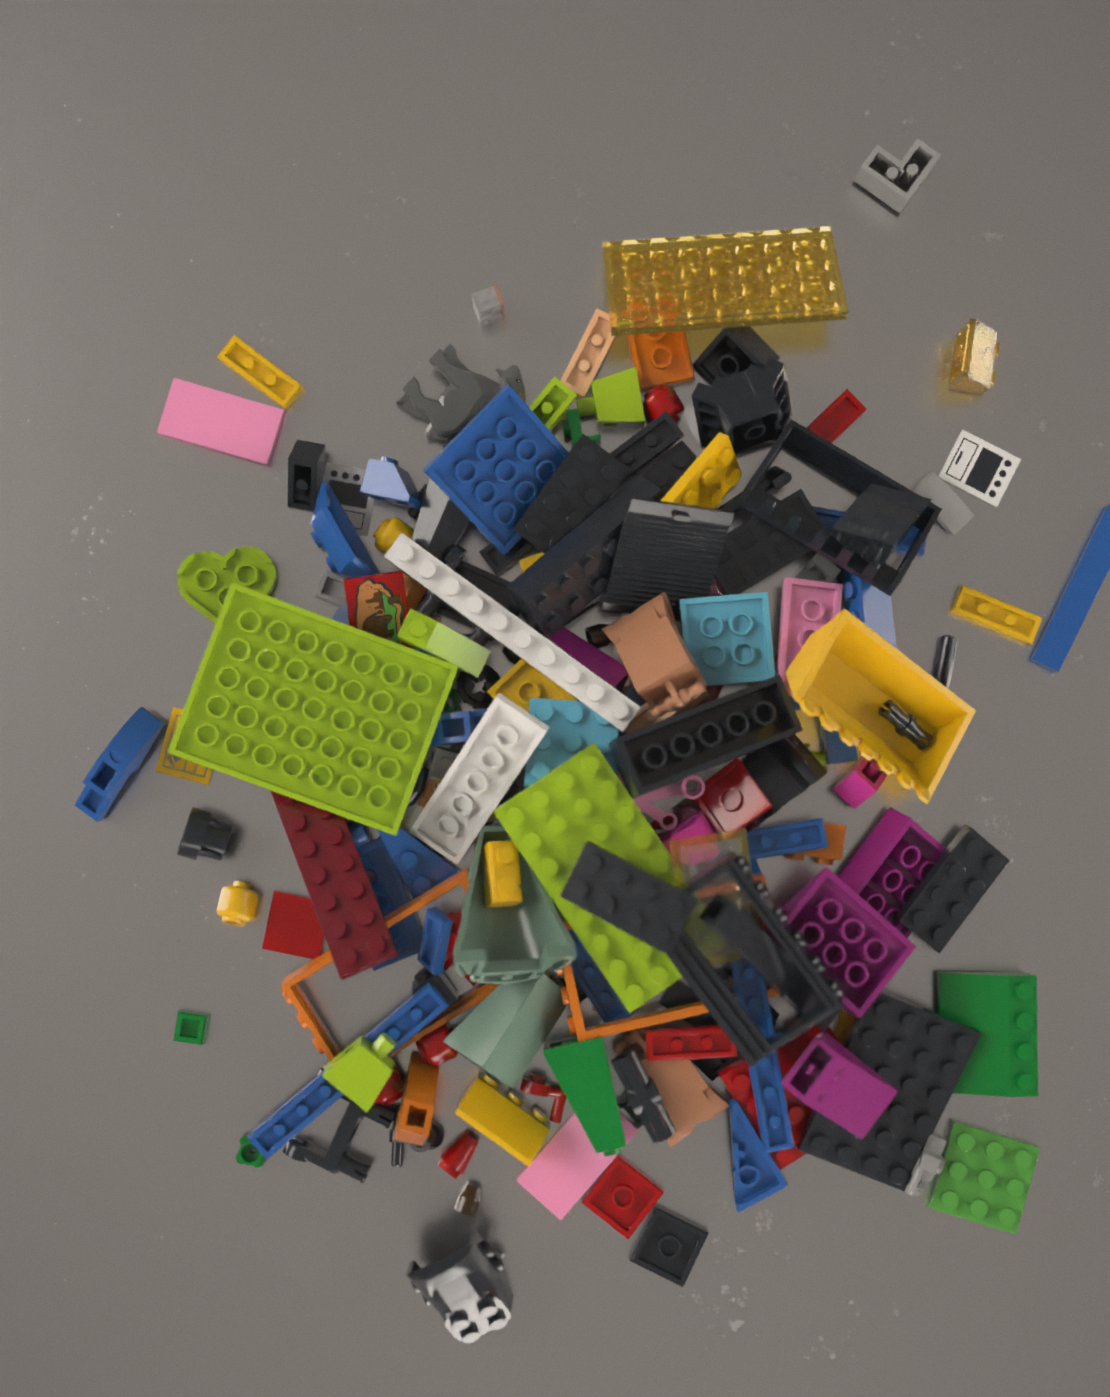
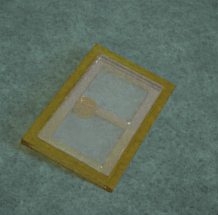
M745 828L669 840L676 887L732 849L737 856L742 854L751 866ZM727 871L691 894L699 899L684 928L711 965L742 960L698 918L717 893L733 901L760 927L758 913Z

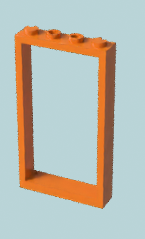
M467 867L386 915L385 920L388 927H391L460 884L466 893L469 885L467 878L469 870ZM330 950L284 977L281 985L283 987L281 993L284 995L285 1001L289 1005L294 1004L299 1012L296 1014L299 1023L304 1029L309 1028L314 1036L312 1041L315 1048L320 1054L325 1053L329 1061L342 1051L298 982L333 962ZM480 983L458 997L457 1002L441 1012L389 1057L483 1001L500 984Z
M760 873L751 874L756 881L762 880L767 887L764 875ZM733 879L704 885L696 891V894L700 900L712 898L717 893L725 895L741 890ZM756 912L758 926L763 930L767 925ZM560 917L566 929H572L565 917ZM571 963L557 971V976L563 975L565 986L560 987L563 1004H570L572 1016L566 1017L570 1034L576 1033L578 1042L709 1012L703 1003L699 1001L584 1027ZM770 985L766 986L768 999L780 996Z

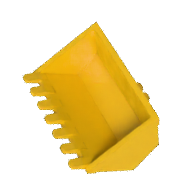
M843 609L833 620L810 635L785 671L793 699L800 703L801 709L809 717L816 715L824 728L830 732L836 730L841 740L851 747L855 744L864 758L868 761L875 759L884 773L887 775L895 774L903 787L907 790L910 787L915 789L918 797L926 804L930 801L976 712L974 708L846 609ZM893 700L906 714L913 715L917 719L916 723L933 736L931 743L920 738L928 745L927 748L919 750L905 735H899L895 731V727L879 715L880 707L890 711L883 705L884 702Z

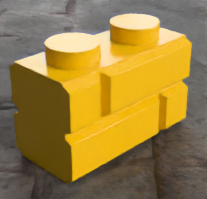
M513 841L487 842L481 848L485 908L515 907L518 903L522 902V890L519 887L521 878L518 848Z

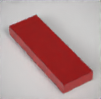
M719 1025L645 1029L647 1062L737 1057L736 1047Z

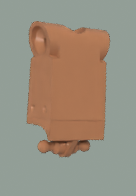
M661 593L638 607L633 613L627 614L601 629L615 644L636 691L651 707L654 716L662 717L668 711L674 712L677 709L680 711L685 709L686 704L691 702L692 697L702 694L704 688L707 687L696 662L675 625L673 608L666 593Z
M660 1023L630 1030L624 1034L623 1040L613 1045V1051L617 1056L626 1050L634 1049L648 1077L651 1076L663 1099L662 1104L676 1129V1132L667 1139L671 1148L690 1135L697 1123L711 1120L727 1109L729 1102L705 1081L691 1059L647 1062L645 1029L669 1028L666 1023Z

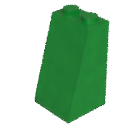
M577 1037L544 1044V1057L596 1153L603 1152L604 1156L621 1153V1148L627 1146L603 1037L578 1042Z

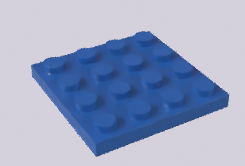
M506 385L423 471L501 554L505 555L522 538L512 529L563 461L568 451L510 386Z

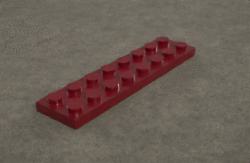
M271 791L339 977L345 980L399 955L346 818Z

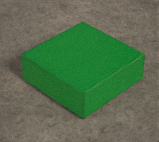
M179 1010L173 1041L198 1045L205 1044L209 1014Z

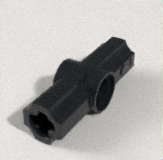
M634 1049L618 1054L611 1062L625 1088L624 1093L634 1113L639 1115L653 1143L662 1142L670 1138L676 1132V1129L662 1104L663 1099L651 1076L648 1077Z

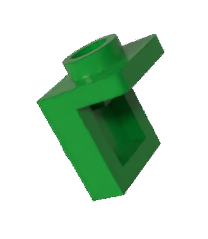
M578 409L567 410V419L562 420L564 437H570L571 447H573L582 434ZM600 434L587 436L599 446L601 445Z

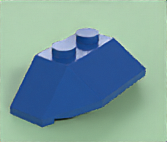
M325 481L321 484L311 520V525L315 531L310 534L319 549L323 546L329 556L325 560L333 574L338 571L341 576L346 578L380 574L333 489Z

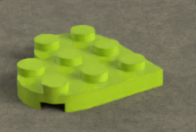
M254 546L234 548L225 556L214 551H202L200 553H192L182 561L177 571V584L182 597L216 624L231 582L269 596L276 585L278 571L267 553Z

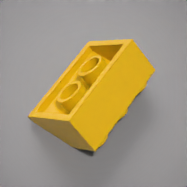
M478 1072L459 1099L455 1114L529 1167L550 1131V1123L547 1122L548 1116L537 1108H534L533 1111L523 1104L525 1100L514 1091L510 1090L509 1093L499 1087L501 1083L492 1075L486 1073L484 1076Z

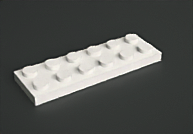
M499 693L409 832L458 865L479 834L482 826L485 825L493 810L502 800L550 727Z

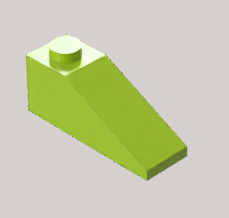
M554 376L529 408L552 432L577 397V394Z
M411 608L397 635V640L430 656L459 666V670L476 678L479 677L491 652L442 623Z

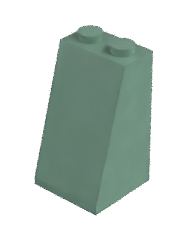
M548 970L542 972L543 977L500 984L443 1042L474 1065L514 1090L567 1005L563 1004L560 987H564L565 984L550 976L551 973Z

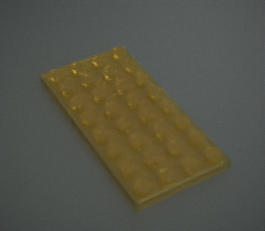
M831 226L602 242L611 336L847 320L849 311Z

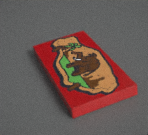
M402 570L343 579L350 626L414 649L412 646L397 640V635L408 614Z

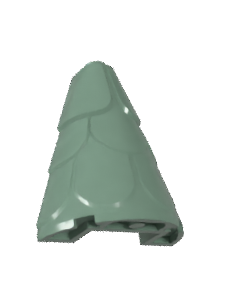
M494 823L482 826L467 877L469 885L461 911L462 919L453 952L454 966L457 974L461 977L468 974L470 975V981L477 983L508 984L543 977L542 972L552 967L555 972L561 970L577 957L575 943L557 913L553 900L519 849L521 878L519 887L522 890V902L518 903L515 907L485 908L481 848L487 842L512 841V839L500 824Z

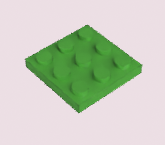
M951 1120L946 1138L947 1142L942 1152L945 1164L941 1173L936 1174L928 1207L949 1215L1017 1234L1040 1147Z

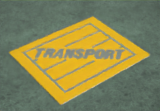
M173 707L155 771L209 785L213 769L167 753L183 709Z

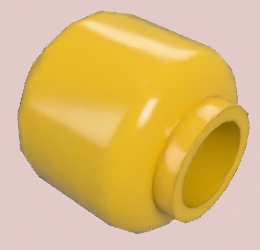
M386 517L373 534V537L376 538L375 547L386 554L401 533L412 539L414 529L398 517H393L390 520Z
M234 881L233 886L223 887L217 907V914L222 917L221 922L242 927L245 926V922H251L255 916L259 896L255 891L251 890V884L246 882Z

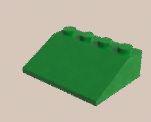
M1023 971L937 972L938 1014L977 1029L981 1033L953 1093L1000 1097H1039L1037 975Z

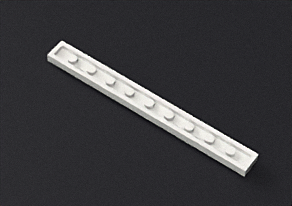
M403 533L400 534L384 557L621 732L626 730L641 710L640 706Z

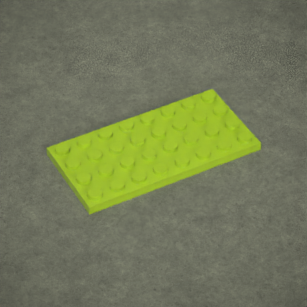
M594 742L493 810L495 816L629 1013L682 978V975L665 953L560 897L587 841H592L676 887L687 881ZM694 892L693 894H691V895H693V896L699 898L698 895L696 894V892ZM699 898L684 929L705 957L709 959L728 945L698 918L706 908Z

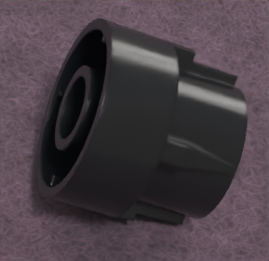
M192 807L177 855L196 860L197 856L221 861L230 837L232 824L210 817L211 812Z

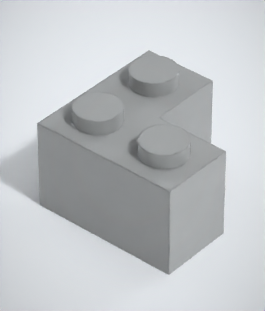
M917 138L900 161L877 144L861 165L854 181L898 213H901L932 171L941 154Z

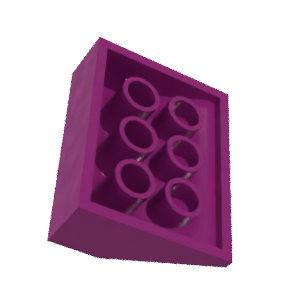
M890 807L838 877L908 938L912 932L894 917L946 848L912 818Z
M824 867L782 907L789 918L787 921L788 925L793 931L798 929L808 944L805 946L811 956L814 954L818 955L826 968L823 972L829 980L834 978L844 991L842 996L844 1008L842 1009L848 1014L859 1018L863 1016L916 948L909 939L827 867ZM766 926L763 931L785 951L768 926Z

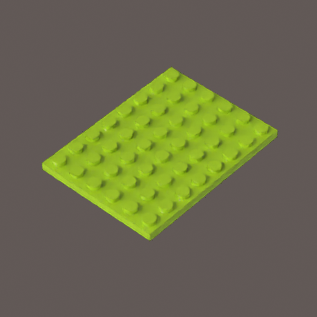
M231 582L167 753L397 836L459 666Z

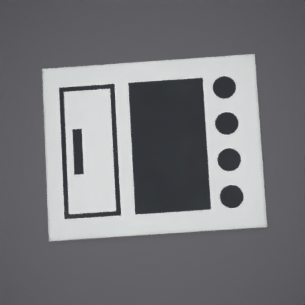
M962 429L939 477L997 507L1021 459Z
M326 462L322 483L325 481L329 483L358 535L368 536L374 499L360 492L366 469Z

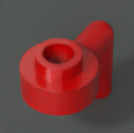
M530 1073L529 1077H522L521 1091L541 1097H555L549 1121L561 1123L566 1102V1096L561 1086L547 1083V1077L540 1074Z

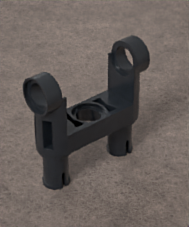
M456 544L447 554L443 563L457 573L462 566L461 561L465 557L467 550ZM428 589L425 590L426 598L417 608V612L433 618L440 607L444 608L446 606L473 626L472 629L474 631L468 639L483 647L488 641L495 640V638ZM508 596L501 605L514 615L519 611L511 596Z
M320 1068L317 1076L324 1071V1068ZM344 1094L341 1099L348 1101L349 1105L328 1151L306 1140L301 1142L291 1139L285 1144L283 1153L300 1162L309 1161L333 1174L344 1173L363 1184L368 1176L367 1173L370 1172L371 1165H367L348 1155L349 1152L347 1150L364 1117L388 1129L393 1121L392 1118L395 1117L396 1110L374 1102L370 1110L366 1112Z

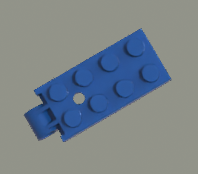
M355 822L350 824L349 827L366 871H371L375 875V880L371 884L385 917L411 900L402 877L381 836L370 841L365 825ZM415 912L389 927L399 955L373 966V971L419 952L423 930Z

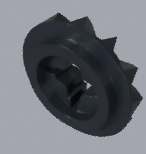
M486 664L478 678L461 671L456 680L457 693L462 697L463 703L473 706V709H486L494 700L487 691L500 679V676L492 667ZM485 679L486 681L482 687L484 693L478 691L473 694L472 691L475 684L472 681L478 683Z

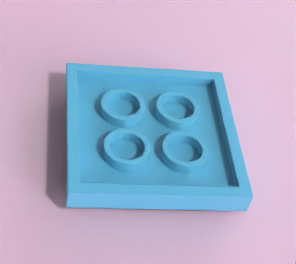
M768 592L678 600L681 636L707 686L762 682L775 676Z
M530 698L529 713L550 728L526 762L524 788H527L593 742L616 774L617 764L609 747V743L618 738V729L580 701Z

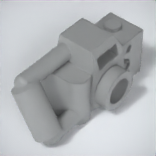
M935 1133L929 1136L911 1173L913 1176L912 1180L906 1186V1193L909 1196H920L923 1193L925 1182L932 1181L934 1175L940 1174L944 1167L945 1158L941 1154L947 1141Z

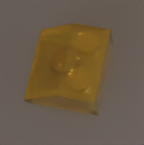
M970 318L955 336L948 391L982 396L994 386L996 371L992 370L993 361L997 359L1000 350V343L996 342L998 332L977 319Z

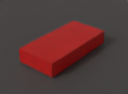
M846 389L806 428L833 443L867 408Z

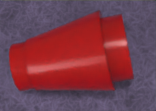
M465 1132L440 1156L442 1159L437 1165L450 1176L457 1179L460 1173L464 1174L479 1142Z

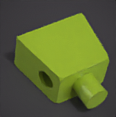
M636 367L591 382L592 397L576 399L579 416L595 414L598 428H644L645 417Z
M382 1033L374 1043L370 1042L366 1037L360 1036L327 1063L322 1077L364 1111L368 1112L393 1071L394 1061L388 1054L396 1046V1043L386 1033Z

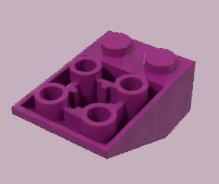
M825 1031L813 1038L781 1082L785 1088L803 1103L861 1139L865 1137L898 1093L895 1087Z

